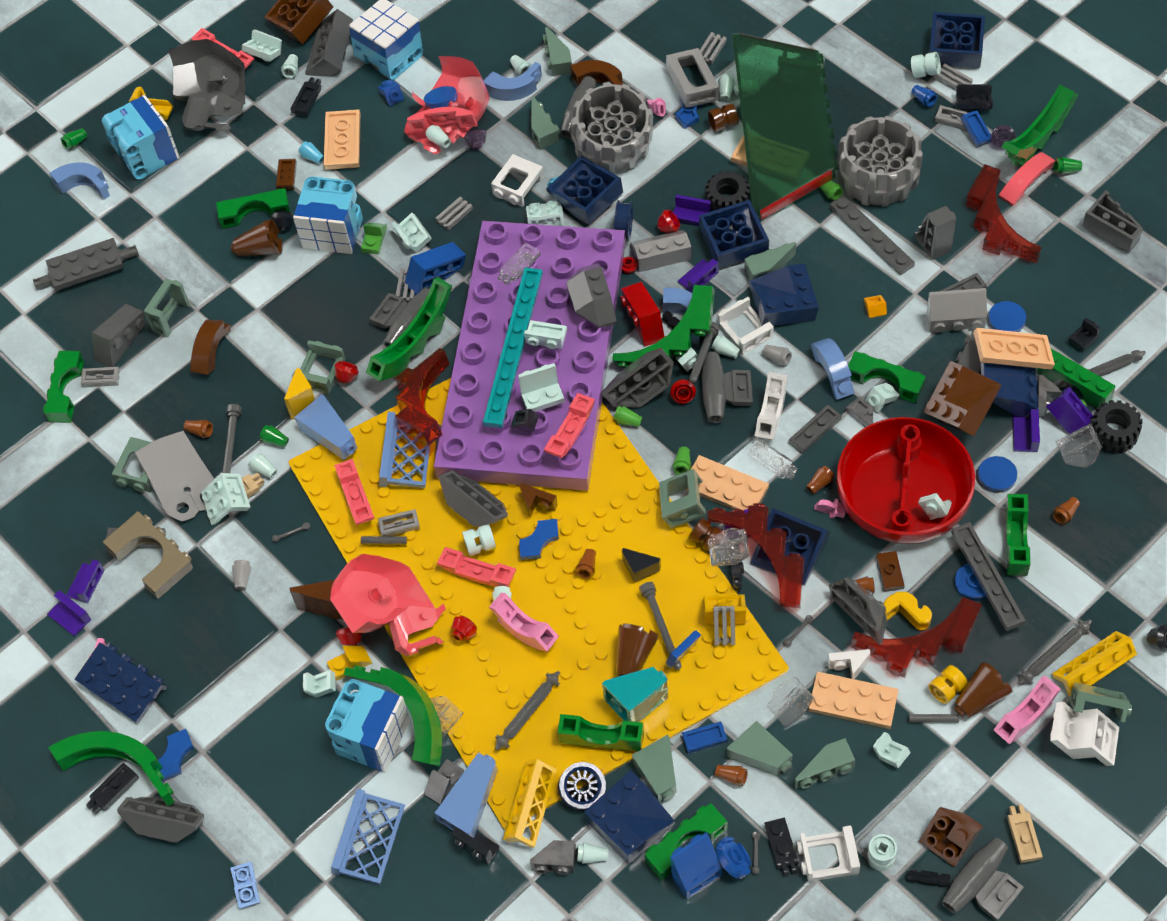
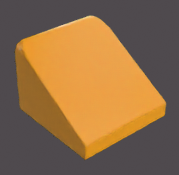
M882 295L864 298V304L870 318L887 314L886 302Z

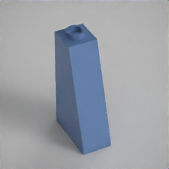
M321 394L294 417L299 430L343 460L357 449L353 435L324 395Z
M478 752L435 811L437 821L451 830L457 827L471 837H475L498 771L496 761L487 754L484 756Z

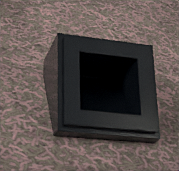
M532 409L515 411L511 428L534 432L538 415Z

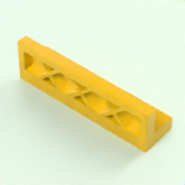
M1115 631L1053 672L1052 675L1054 679L1064 683L1068 695L1071 696L1074 682L1091 686L1136 656L1137 652L1131 637Z
M539 759L525 762L503 840L509 843L519 841L530 848L535 847L556 774V768ZM542 769L549 772L547 780L544 782L540 775ZM540 787L542 798L538 801L535 791ZM532 807L535 808L537 813L536 819L533 821L529 814ZM526 827H529L531 832L530 840L523 837Z

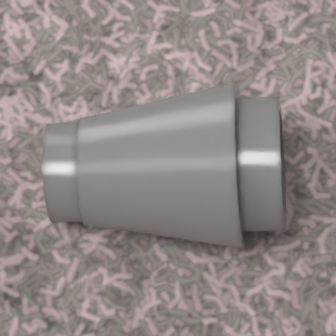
M765 345L763 349V355L780 366L788 365L791 360L792 352L788 348Z
M236 560L234 565H232L234 588L236 590L246 589L251 571L250 562L247 560Z

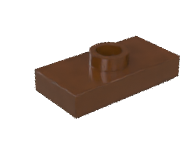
M296 159L278 160L277 189L294 190Z
M897 551L877 553L876 558L884 592L904 589L905 585Z

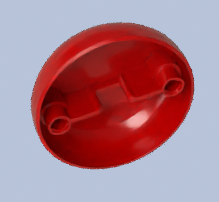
M909 417L889 418L863 428L847 443L842 451L837 468L838 494L850 518L869 534L893 543H921L947 533L964 517L974 494L975 470L971 457L964 445L943 427L923 419ZM936 493L942 501L950 500L952 502L947 516L931 520L918 503L921 497Z

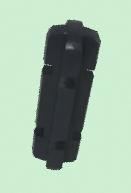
M666 311L662 315V320L669 323L668 325L673 329L680 322L670 311Z
M917 869L908 870L907 881L916 883V881H919L922 884L936 886L940 884L943 887H949L951 877L949 874L942 873L938 875V872L924 870L917 872Z

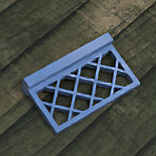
M388 412L379 487H387V484L425 488L433 420L395 416L396 412ZM398 422L407 423L409 428L402 431L398 427ZM426 425L428 430L421 434L417 427ZM413 430L418 437L411 441L406 434ZM403 437L408 444L400 448L396 441ZM419 440L426 444L421 450L415 445ZM411 446L416 453L409 457L404 451ZM399 454L406 459L400 464L394 460V457ZM418 456L424 460V463L419 466L412 461ZM410 463L414 469L407 474L402 467ZM397 470L404 475L400 479L391 478L392 474ZM418 472L422 476V482L414 481L411 476Z
M357 789L331 866V873L335 875L343 874L380 885L405 804L366 794L364 790ZM367 801L376 802L380 809L369 814L366 809ZM390 807L399 809L398 815L390 820L384 811ZM382 812L386 822L376 826L371 817ZM369 819L373 828L362 833L359 825L361 822ZM389 825L392 834L383 839L378 830ZM376 832L380 841L370 846L365 836ZM363 839L367 848L356 853L353 844ZM382 844L386 853L377 859L372 849ZM369 851L374 861L363 866L358 856ZM355 858L361 867L355 871L345 869L347 862ZM376 864L380 871L378 878L369 876L365 869Z

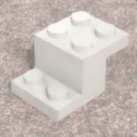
M1057 702L1053 714L1054 721L1050 741L1072 759L1096 757L1104 765L1114 766L1119 727L1098 709L1083 710V713L1075 712L1065 702Z

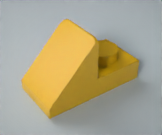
M343 646L344 654L327 661L330 670L335 672L336 681L346 677V675H343L345 667L353 669L354 665L366 667L372 664L364 646Z

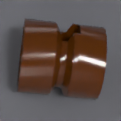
M732 103L723 105L721 109L715 108L708 111V119L714 132L725 129L726 125L732 127L739 124L738 114Z
M701 517L689 534L688 539L696 544L701 543L702 548L712 553L725 532L717 526L712 527L711 522Z

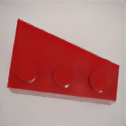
M639 282L621 288V303L623 307L626 306L627 313L631 317L644 347L655 344L664 338L660 310L643 283Z

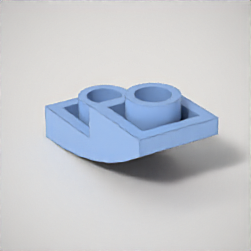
M252 862L231 867L239 909L260 903Z

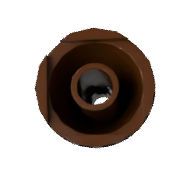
M272 219L266 220L233 239L231 244L232 252L237 256L282 253L283 243L282 239H278L277 234L280 232L276 223Z
M625 623L619 625L617 676H623L642 669L658 640L657 633L652 630L647 633L643 630L644 627Z
M982 662L954 702L956 705L954 710L962 718L964 716L970 718L1009 696L1013 690L1008 682L1003 684L1002 675L987 662Z

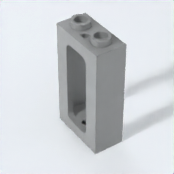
M699 48L666 55V69L686 108L719 100V86ZM696 64L707 85L696 88L691 87L682 67Z

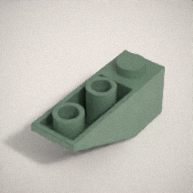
M545 27L546 34L543 35L544 45L548 46L545 47L546 57H550L547 60L548 70H552L553 76L571 74L570 66L572 65L569 48L548 27Z
M533 96L532 136L540 150L559 142L558 134H560L558 126L552 123L549 113H545L542 103L538 102Z
M796 242L787 243L775 249H769L763 253L745 258L744 270L749 279L753 280L782 268L796 255Z
M846 738L825 745L795 778V789L801 787L806 789L820 780L825 782L834 775L840 773L844 775L851 772L855 767V758Z

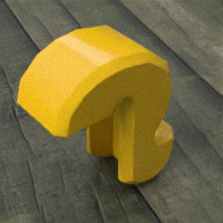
M136 87L129 103L143 95L146 96L142 87ZM148 98L163 120H168L173 110L171 102Z
M896 592L887 597L883 603L886 607L887 621L896 615L897 612H900L917 630H926L931 624V610L925 605L922 609L918 608L917 599L908 592Z

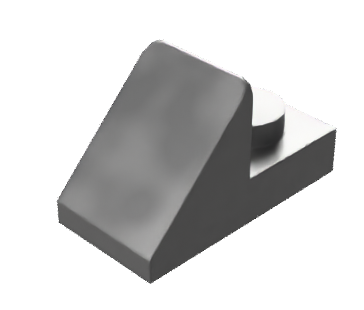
M1039 375L1037 381L1039 417L1044 418L1045 411L1048 410L1046 405L1059 398L1062 393L1044 375Z
M446 759L438 772L435 770L431 772L423 793L424 796L441 805L464 773V769Z

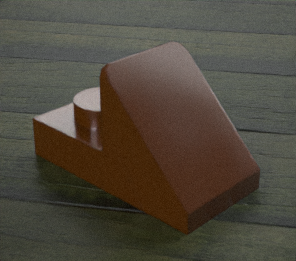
M523 483L520 484L521 496L530 517L537 505L544 510H556L558 506L556 495Z

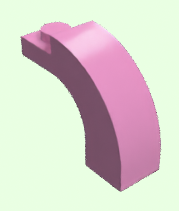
M501 592L489 607L498 617L497 621L508 632L535 649L547 652L559 637L548 623L536 621L522 612L506 593Z
M1041 677L1025 700L1013 711L1003 716L994 728V731L1007 743H1013L1023 736L1047 712L1061 689L1048 677Z

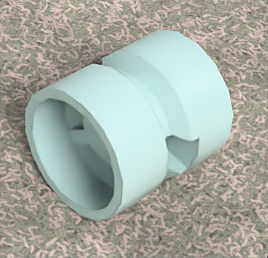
M928 53L925 57L922 54L912 56L911 68L913 76L920 78L925 77L926 74L931 76L940 74L941 63L938 53Z
M489 524L478 527L477 531L470 529L462 532L469 556L479 554L482 549L488 551L496 548ZM479 536L480 544H476L474 538Z
M878 834L871 839L867 860L873 869L886 871L894 865L897 852L895 840L886 834Z

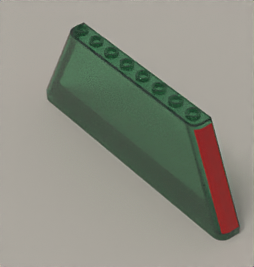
M736 33L732 34L751 201L759 220H763L836 178L835 171L839 170L837 160L833 159V155H836L835 144H831V140L834 139L833 129H829V124H832L831 113L827 114V109H830L829 98L825 99V94H828L827 83L823 84V79H826L825 68L821 69L824 59L823 53L819 54V50Z

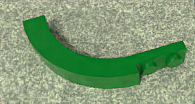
M354 665L353 669L345 667L343 675L385 685L404 698V702L412 716L415 731L412 760L439 766L442 754L441 725L435 706L424 689L410 677L381 667L380 671L371 669L370 672H366L365 667Z
M109 731L86 732L68 737L48 747L63 771L82 761L97 757H116L128 760L146 773L167 806L175 802L171 797L174 793L168 783L163 784L161 781L164 779L160 772L163 767L158 759L144 744L130 736Z

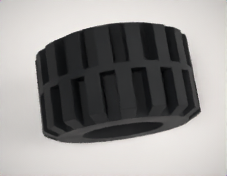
M727 170L724 173L720 171L718 175H712V178L708 179V183L705 186V200L711 201V212L750 200V184H748L747 178H744L742 174L738 175V172L734 171L732 173ZM730 193V194H733V195H732V196H723L722 194Z
M1110 400L1108 404L1104 402L1101 407L1098 406L1094 412L1089 430L1091 431L1090 437L1094 438V444H1099L1098 447L1100 449L1105 448L1106 452L1109 453L1110 451H1114V453L1122 451L1123 453L1127 452V448L1132 449L1138 441L1143 420L1140 418V412H1136L1137 408L1134 406L1130 407V403L1126 402L1124 404L1121 400L1117 402ZM1107 424H1119L1124 430L1112 429Z

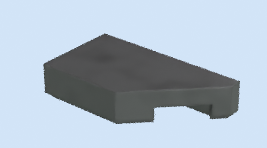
M860 396L846 407V411L864 427L873 424V407Z

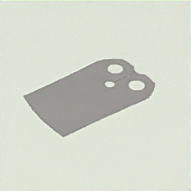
M184 431L160 438L135 452L168 515L177 520L185 521L195 517L197 512L206 510L205 503L200 499V495L214 478ZM190 487L191 491L185 493L184 488ZM181 502H185L188 504L189 510L186 513H179L176 506Z

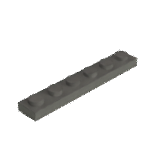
M844 195L830 204V209L900 276L915 266V262Z
M969 522L952 528L951 533L1005 630L1009 631L1024 625L1026 620L972 524Z

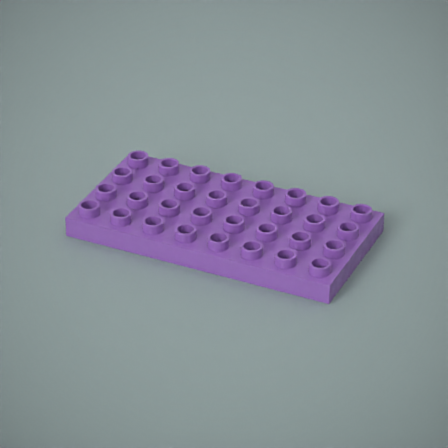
M482 221L434 463L437 478L444 473L454 470L458 472V475L466 476L477 482L514 485L523 483L538 487L589 490L613 325L598 328L593 323L577 315L566 282L581 267L599 264L603 269L611 294L614 312H616L626 246L625 230ZM524 267L543 270V276L531 320L567 326L563 348L550 349L546 346H532L525 342L503 428L484 426L483 419ZM554 363L558 384L565 402L536 411L538 420L534 432L512 429L511 424L515 411L526 409L521 396L518 375L525 371H531ZM579 393L594 398L595 402L588 420L569 452L563 458L544 452V448L552 435H556L568 415L569 406L576 394Z

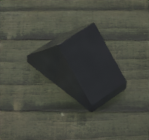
M622 548V561L634 582L660 571V558Z

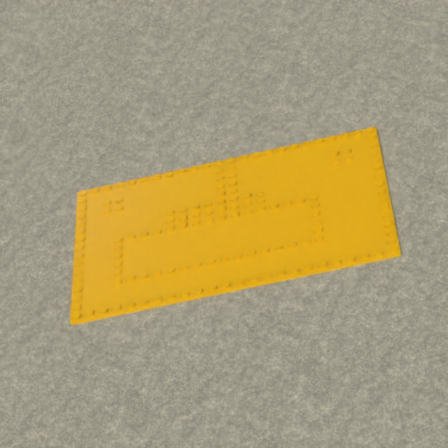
M451 378L349 429L354 437L357 449L345 460L320 444L290 459L289 465L347 564L361 554L376 555L401 562L411 569L436 609L444 604L446 610L432 627L408 635V643L411 644L432 636L439 637L443 643L440 645L434 643L421 648L414 656L400 654L417 683L433 702L441 724L465 765L468 767L478 752L484 756L487 754L496 761L498 771L487 802L503 829L506 830L525 762L539 759L557 769L547 802V809L562 800L558 791L559 779L570 765L578 762L591 763L599 768L605 776L630 762L632 755L638 752L559 743L557 734L560 714L581 716L585 720L599 725H615L622 721L621 717L604 701L602 683L605 680L619 677L616 675L618 628L620 624L626 623L644 627L643 630L647 633L652 630L658 634V640L641 670L654 667L658 672L662 671L668 679V699L640 721L644 725L642 749L666 735L669 738L676 736L787 673L789 667L747 607L746 624H735V645H731V643L715 645L714 625H705L704 596L738 594L708 551L702 548V544H696L688 539L692 531L688 523L670 528L664 521L661 512L658 480L621 427L613 420V416L603 402L601 404L589 490L531 486L556 495L558 506L555 511L549 509L544 510L537 505L530 517L521 496L520 485L477 482L504 503L508 516L500 521L489 524L496 548L488 551L482 549L479 554L469 556L462 532L470 529L477 531L480 526L474 527L447 505L440 480L436 477L434 469L437 433L435 426L437 424L442 426L451 382ZM388 412H396L395 416L433 420L425 488L387 484V487H379ZM398 422V427L402 431L409 428L407 423ZM420 425L417 429L422 434L428 430V426ZM413 430L406 434L411 441L418 437ZM403 437L396 441L400 448L408 444ZM422 440L415 443L419 450L426 446ZM411 446L404 451L409 457L416 453ZM401 454L394 457L398 464L406 460ZM420 456L412 460L417 466L424 463ZM353 459L375 518L359 525L355 524L334 466ZM410 463L402 467L407 474L414 469ZM397 470L392 474L391 478L400 479L404 475ZM418 472L411 476L414 481L422 482V476ZM416 509L420 529L393 535L407 536V544H361V536H382L378 518ZM557 519L559 539L548 543L543 548L541 558L521 560L519 540L529 537L535 531L539 520ZM479 536L474 538L475 543L480 544ZM447 547L463 552L465 557L495 566L500 563L516 568V572L509 585L510 592H512L511 600L527 616L536 621L548 623L559 637L546 652L525 644L508 632L497 621L498 617L489 608L494 602L492 592H494V588L497 586L468 580L438 566L437 562L444 548ZM622 548L660 558V571L634 582L622 561ZM593 549L596 551L595 574L589 579H583L577 575L576 566L585 550ZM646 582H653L655 585V599L675 649L693 631L697 630L701 634L697 643L680 659L682 665L680 670H675L674 667L670 668L666 664L669 657L668 651L648 600L642 597L639 591V587ZM460 615L470 619L477 627V634L461 642L452 636L451 631L454 618ZM388 623L384 625V627L393 641L390 625ZM718 624L720 638L723 637L722 624ZM727 624V637H731V624ZM559 671V686H552L551 692L514 738L509 739V748L504 747L496 750V735H503L504 729L542 683L547 681L545 675ZM544 769L541 770L540 774L543 782L547 780L549 773ZM587 772L586 778H588L591 774ZM569 777L568 780H567V781L574 782L570 777ZM592 777L590 782L595 781V778ZM578 781L576 786L580 790L587 786L584 781ZM540 787L535 791L538 801L542 798ZM534 807L529 812L531 817L537 814Z

